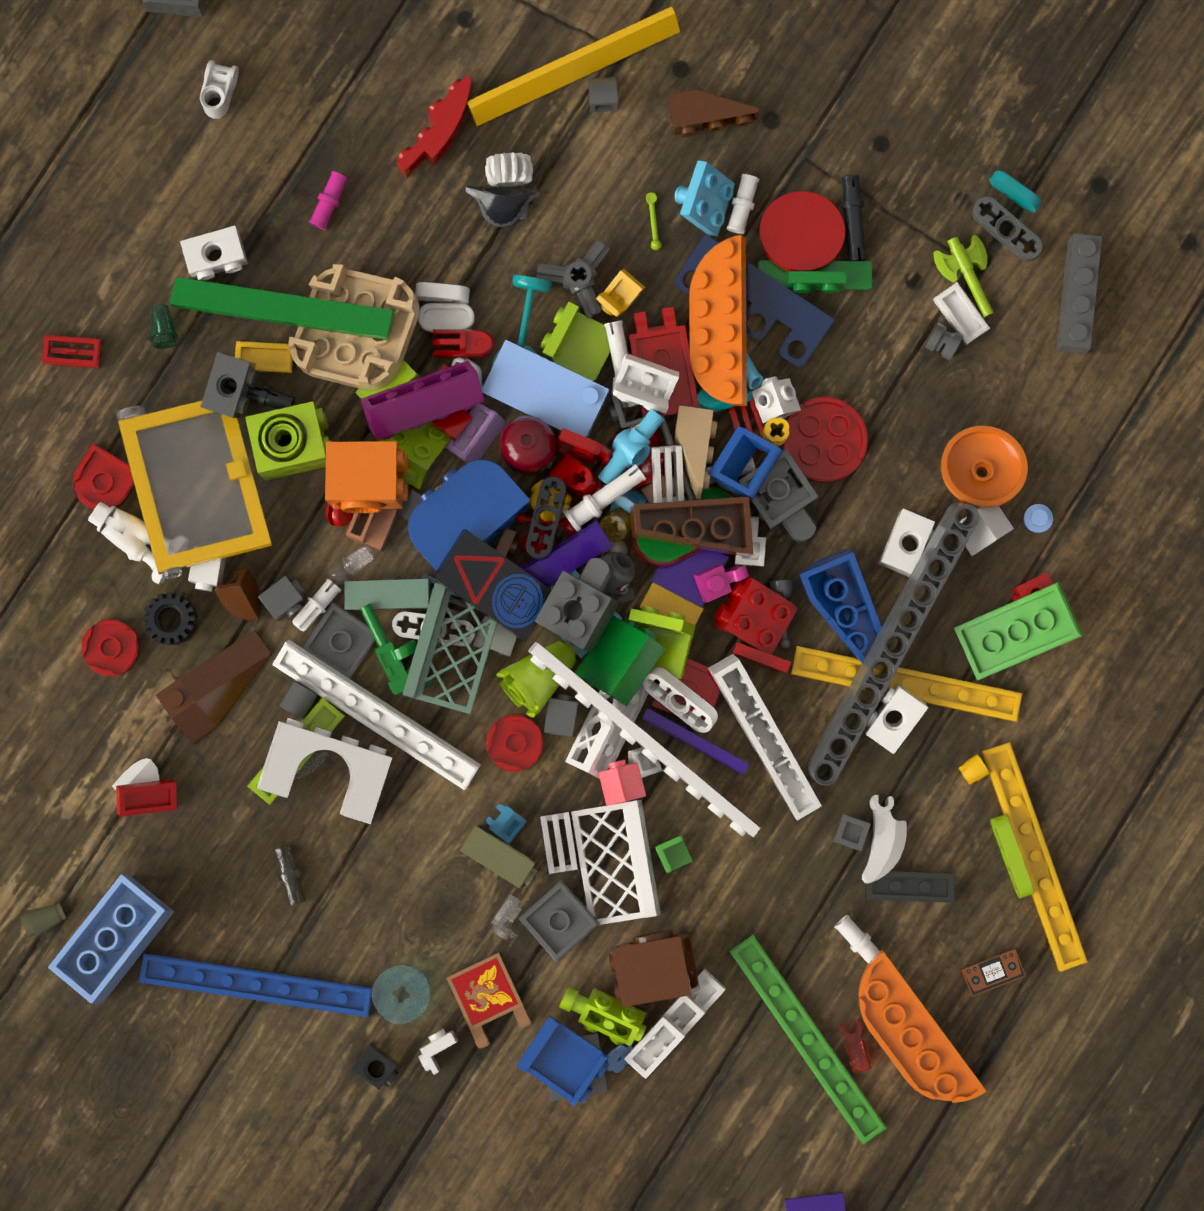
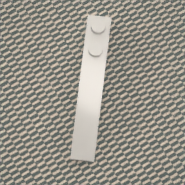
M731 654L709 667L708 669L795 819L798 821L820 808L822 805L740 660L734 654Z

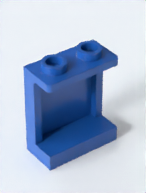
M550 1015L516 1067L525 1073H530L575 1106L578 1101L581 1103L585 1102L593 1090L589 1087V1084L595 1076L600 1079L609 1064L605 1062L608 1058L605 1052Z

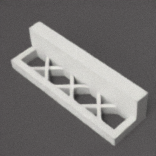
M643 683L628 706L615 699L612 704L632 722H635L648 696ZM599 691V694L606 700L610 697L604 692ZM592 706L565 762L599 778L598 772L608 770V764L616 761L625 739L619 735L622 729L615 723L611 727L597 716L600 711ZM600 722L601 728L599 732L592 736L594 724ZM588 748V755L584 763L578 762L577 759L581 751Z

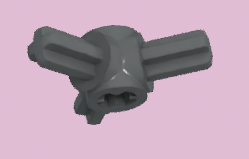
M598 240L583 259L577 258L573 263L566 262L565 267L539 264L537 278L555 283H563V288L570 289L573 296H578L587 318L597 316L601 313V307L593 290L596 286L594 278L598 274L596 268L607 256L610 249L606 244ZM581 272L584 273V281L581 279L576 282L574 281V273L576 275L581 274Z

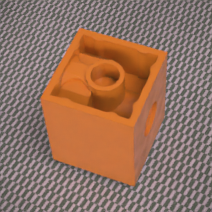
M397 441L326 442L325 500L333 509H341L350 513H376L382 509H403V501H408V484H405L403 479V472H408V455H405V451L401 449Z

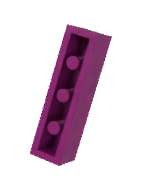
M465 361L361 398L369 429L374 437L379 440L391 438L396 433L406 429L419 428L423 423L434 419L447 418L451 413L459 410L472 409L477 404L484 402V397L477 371L469 361Z

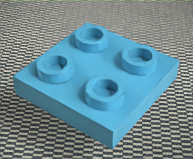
M697 161L689 187L679 186L675 191V201L678 204H683L680 215L706 234L718 237L720 228L724 223V216L729 201L733 196L735 183L708 162Z

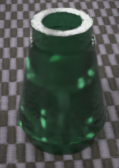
M163 304L155 305L152 307L149 340L153 342L154 348H172L176 345L178 335L169 306Z

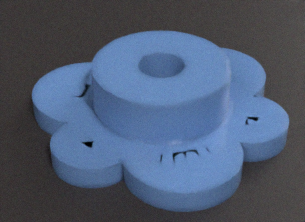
M619 1045L607 1055L606 1062L609 1064L607 1070H613L615 1073L621 1072L625 1065L629 1064L624 1058L633 1047Z

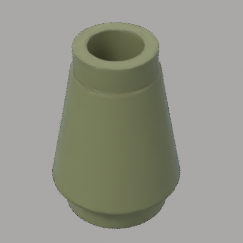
M60 903L26 910L27 914L20 916L28 937L34 935L38 937L66 919Z

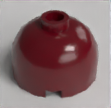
M533 416L518 417L510 421L501 432L499 439L500 455L505 463L515 472L522 474L538 473L554 459L556 452L555 434L551 427L540 418Z

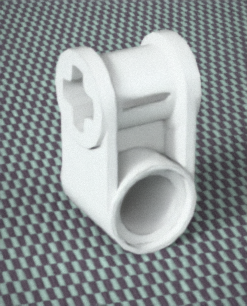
M209 60L200 93V102L209 117L218 119L227 114L238 80V66H222L216 64L214 60ZM212 98L221 99L220 103L216 106L208 105Z

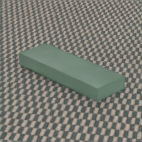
M430 579L344 581L345 610L347 611L360 610L361 607L369 603L373 610L428 608L431 598Z

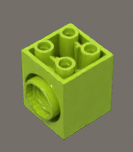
M313 401L245 417L257 472L265 481L326 467V442L332 441L329 440L328 436H325L324 430L329 429L325 412L323 413L322 408L318 409ZM285 438H292L288 446L281 447V443Z

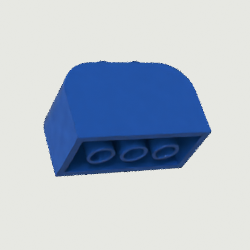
M476 460L464 465L458 471L455 468L442 478L444 483L437 490L432 487L421 496L420 500L422 503L412 512L408 530L416 549L437 571L463 529L468 530L486 544H490L516 521L515 518L518 516V513H525L531 508V502L499 465L487 460Z

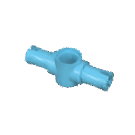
M650 409L636 428L633 427L631 430L626 429L620 432L612 444V449L614 450L612 459L597 477L604 483L609 484L619 477L626 468L630 469L634 464L637 466L642 464L650 453L649 443L651 441L649 439L665 419L653 409Z

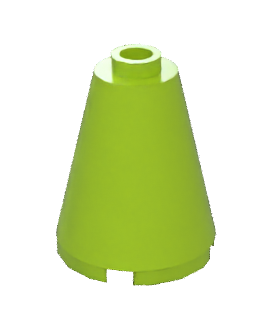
M558 640L544 647L570 670L577 662L575 658L577 652L567 641L563 643ZM530 654L501 669L496 676L497 678H503L499 684L518 708L524 705L529 709L525 714L533 718L540 713L549 698L559 687V684L552 679L555 673L546 667L543 671L530 661L533 657Z

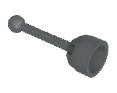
M793 580L770 581V590L788 599L793 591ZM787 629L779 641L782 649H787L791 645L790 640L787 638Z

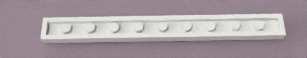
M535 642L528 650L533 655L530 661L543 671L547 667L554 672L555 676L552 678L564 689H567L568 686L572 687L578 692L575 696L578 701L587 708L592 704L600 711L597 716L610 727L615 723L622 729L619 735L632 745L638 742L644 747L641 753L653 763L659 760L667 766L664 769L667 775L676 782L680 778L688 784L686 790L698 800L703 796L711 804L707 808L719 818L725 815L733 821L729 826L742 837L745 833L752 837L757 834L761 829L634 722L539 643Z

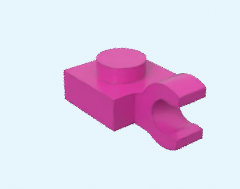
M718 564L693 576L702 601L708 603L732 592L730 583L749 577L745 565L741 567L740 565H735L724 570L723 565Z

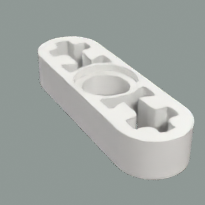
M406 611L398 613L392 621L394 632L402 638L418 640L419 636L416 635L417 629L408 628L407 633H403L402 628L398 626V622H403L405 617H409L410 623L419 624L418 619H425L426 614ZM456 619L460 628L461 626H466V631L474 629L470 622ZM451 622L450 629L457 630L454 623ZM447 625L442 627L440 634L443 640L447 634ZM476 632L471 634L470 637H466L469 645L474 641ZM449 634L450 640H444V642L447 644L458 638V636ZM458 641L453 644V646H466L464 641Z
M652 668L644 680L643 687L646 692L694 730L705 733L716 723L718 714L714 707L664 668ZM655 679L660 681L659 685L654 682ZM668 688L671 689L669 693L666 692ZM678 694L684 697L686 705L677 703L674 695ZM691 706L694 707L692 712L689 710ZM703 715L706 719L702 720L700 716Z

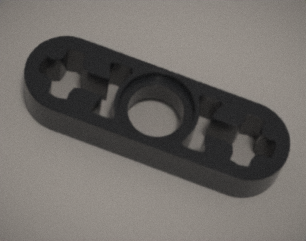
M558 477L546 478L541 483L526 542V549L535 560H546L551 556L554 549L567 496V488ZM553 484H557L558 490L561 491L560 494H555L553 504L558 505L557 509L548 504L542 505L543 501L549 503L550 494L546 489L552 488ZM544 511H550L555 515V520L550 526H542L539 523V516ZM536 529L544 533L552 532L551 536L544 535L543 543L547 546V549H542L540 554H537L536 549L532 547L533 543H539L541 536L540 533H535Z

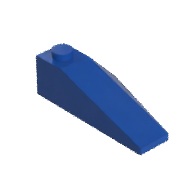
M843 549L817 560L799 573L810 602L858 660L863 663L882 627L854 552Z

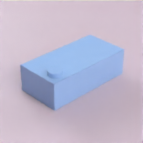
M505 340L482 388L483 393L530 416L540 418L557 429L562 430L564 428L589 438L611 391L508 340Z
M121 874L48 968L91 1004H103L174 911L132 876Z

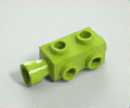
M568 986L559 1008L581 1014L578 1022L582 1023L587 1031L593 1033L599 1031L609 1036L611 1041L617 1045L626 1044L631 1047L634 1040L640 1042L647 1027L642 1024L646 1012L634 1006L622 1007L621 1000L618 1001L616 998L593 988L589 998L578 994V990Z

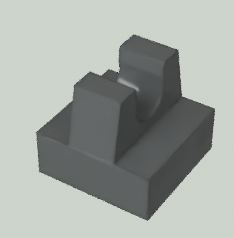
M842 814L833 842L862 851L871 824Z

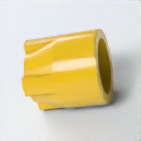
M978 754L958 768L968 784L979 781L990 774Z

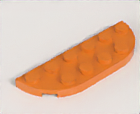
M742 235L720 242L703 257L693 275L689 295L690 362L694 376L709 395L724 403L736 406H747L746 238Z
M882 949L867 965L860 981L858 994L863 1020L876 1041L905 1080L916 1091L928 1098L955 1103L974 1099L987 1092Z

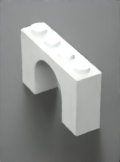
M287 718L286 723L279 721L257 788L288 798L301 761L312 752L331 750L338 753L345 760L350 773L349 786L339 814L371 824L392 757L385 755L386 749L370 745L369 750L358 747V740L342 736L341 741L330 738L332 733L330 731L315 727L314 732L303 729L304 723Z

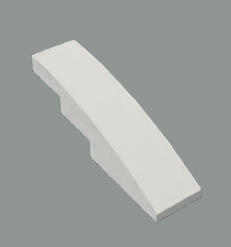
M705 968L698 975L700 989L690 996L678 997L624 1058L645 1079L680 1043L687 1032L726 990V987Z

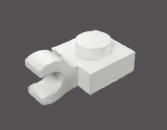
M751 516L754 555L749 558L735 555V565L764 567L766 538L757 537L759 517Z

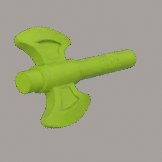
M977 235L971 237L970 245L967 249L960 243L958 237L948 240L947 243L952 255H946L940 251L933 253L938 270L946 279L953 283L957 281V271L959 270L963 274L983 318L992 315L994 312L973 270V265L978 266L981 270L986 269L987 252L985 246Z

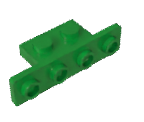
M761 260L758 263L759 270L796 293H808L811 290H822L823 293H838L839 290H871L872 262L833 261L828 267L817 271L789 272L780 269L770 260Z

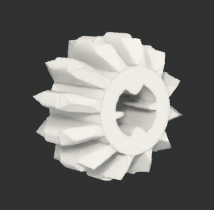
M512 152L495 154L488 157L485 166L488 184L496 187H515L530 183L533 174L531 156Z

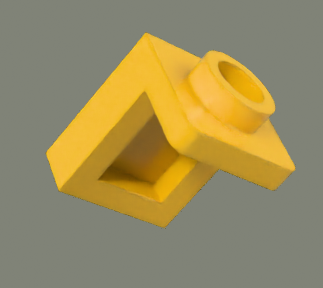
M623 269L596 299L601 303L600 307L604 312L618 317L629 309L645 287Z

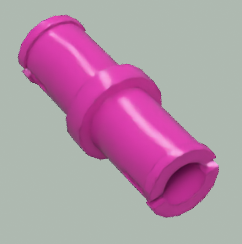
M335 171L331 172L323 193H319L317 197L319 202L311 220H309L311 225L326 230L334 209L340 205L338 200L346 182L349 180L346 176Z

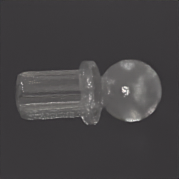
M366 545L350 556H343V563L336 562L329 567V580L336 585L345 584L344 581L349 580L351 574L358 575L361 568L374 560L372 549Z

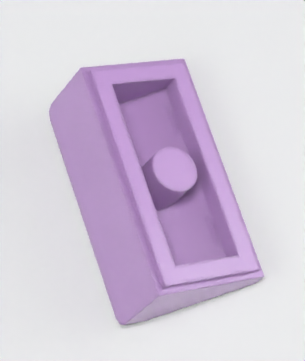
M481 403L477 404L470 411L469 414L473 417L472 422L456 442L451 439L445 447L467 464L481 459L505 424V420L498 413Z

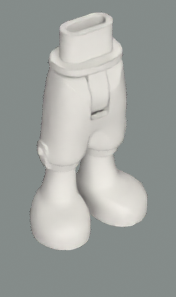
M102 502L98 503L88 521L96 525L97 531L124 551L130 560L138 562L143 560L153 570L151 575L153 582L161 585L170 576L174 568L160 573L157 572L153 553L146 546L147 544L150 545L145 522L115 506L109 507ZM178 536L174 540L164 538L168 555L186 551L189 540L184 536Z

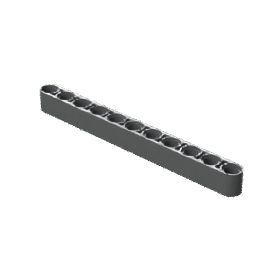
M955 502L947 508L812 753L806 769L808 775L820 785H831L837 780L979 521V512L973 505ZM965 509L967 518L963 523H959L958 513ZM951 534L953 544L946 549L944 547V539L947 535ZM934 560H938L939 569L936 573L931 574L930 564ZM923 585L925 587V595L917 600L915 592L918 587ZM906 611H910L911 620L906 625H903L901 622L902 615ZM896 636L897 646L892 650H888V640ZM882 662L883 671L879 675H874V666ZM868 687L870 691L868 698L860 701V691ZM851 713H855V722L850 726H846V717ZM841 738V747L837 751H832V742ZM822 764H827V773L818 777V768Z

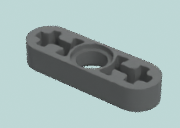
M982 197L976 201L972 208V217L980 226L1020 260L1030 262L1038 257L1042 251V242L1037 235L995 199ZM980 205L982 207L989 205L991 207L990 214L995 218L998 214L1002 215L994 227L990 224L994 220L990 215L986 214L984 217L980 215L982 210L979 207ZM1001 223H1011L1015 228L1014 234L1009 237L1002 235L999 230ZM1020 232L1024 234L1020 240L1025 244L1032 242L1034 244L1032 249L1035 253L1031 251L1027 254L1024 253L1023 249L1025 246L1019 240L1016 245L1012 243Z

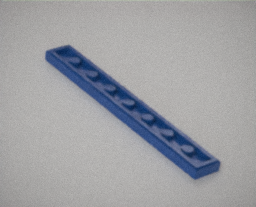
M143 953L139 978L140 983L369 1017L374 990V988L150 953Z

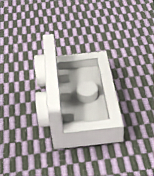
M625 353L613 381V395L623 402H634L643 405L647 410L653 409L655 412L666 413L669 408L668 401L679 379V372Z

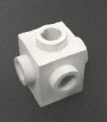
M777 376L765 379L761 387L752 391L755 406L763 423H767L771 418L784 419L801 411L790 378L778 380Z

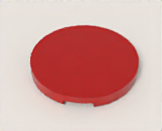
M796 191L780 196L765 210L760 223V241L767 258L780 269L787 272L817 271L828 267L838 257L844 243L845 225L839 210L828 199L816 193Z
M817 397L803 402L799 405L801 411L790 415L787 419L789 436L785 443L782 444L783 451L787 449L808 480L829 483L847 477L860 465L867 450L868 433L863 419L855 409L845 401L837 398Z

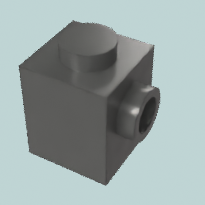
M284 576L259 595L258 598L273 618L279 622L286 616L292 618L303 609L301 604L306 600L302 594L306 591L296 578L290 581L288 577Z

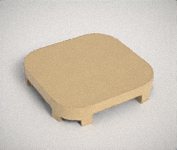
M333 264V268L324 271L318 277L314 275L308 284L312 288L310 298L393 310L395 317L389 340L298 327L295 338L289 337L288 348L291 351L292 359L304 373L315 378L363 390H377L386 387L395 379L401 368L418 320L420 306L417 296L405 281L397 277L394 280L349 270L340 264Z

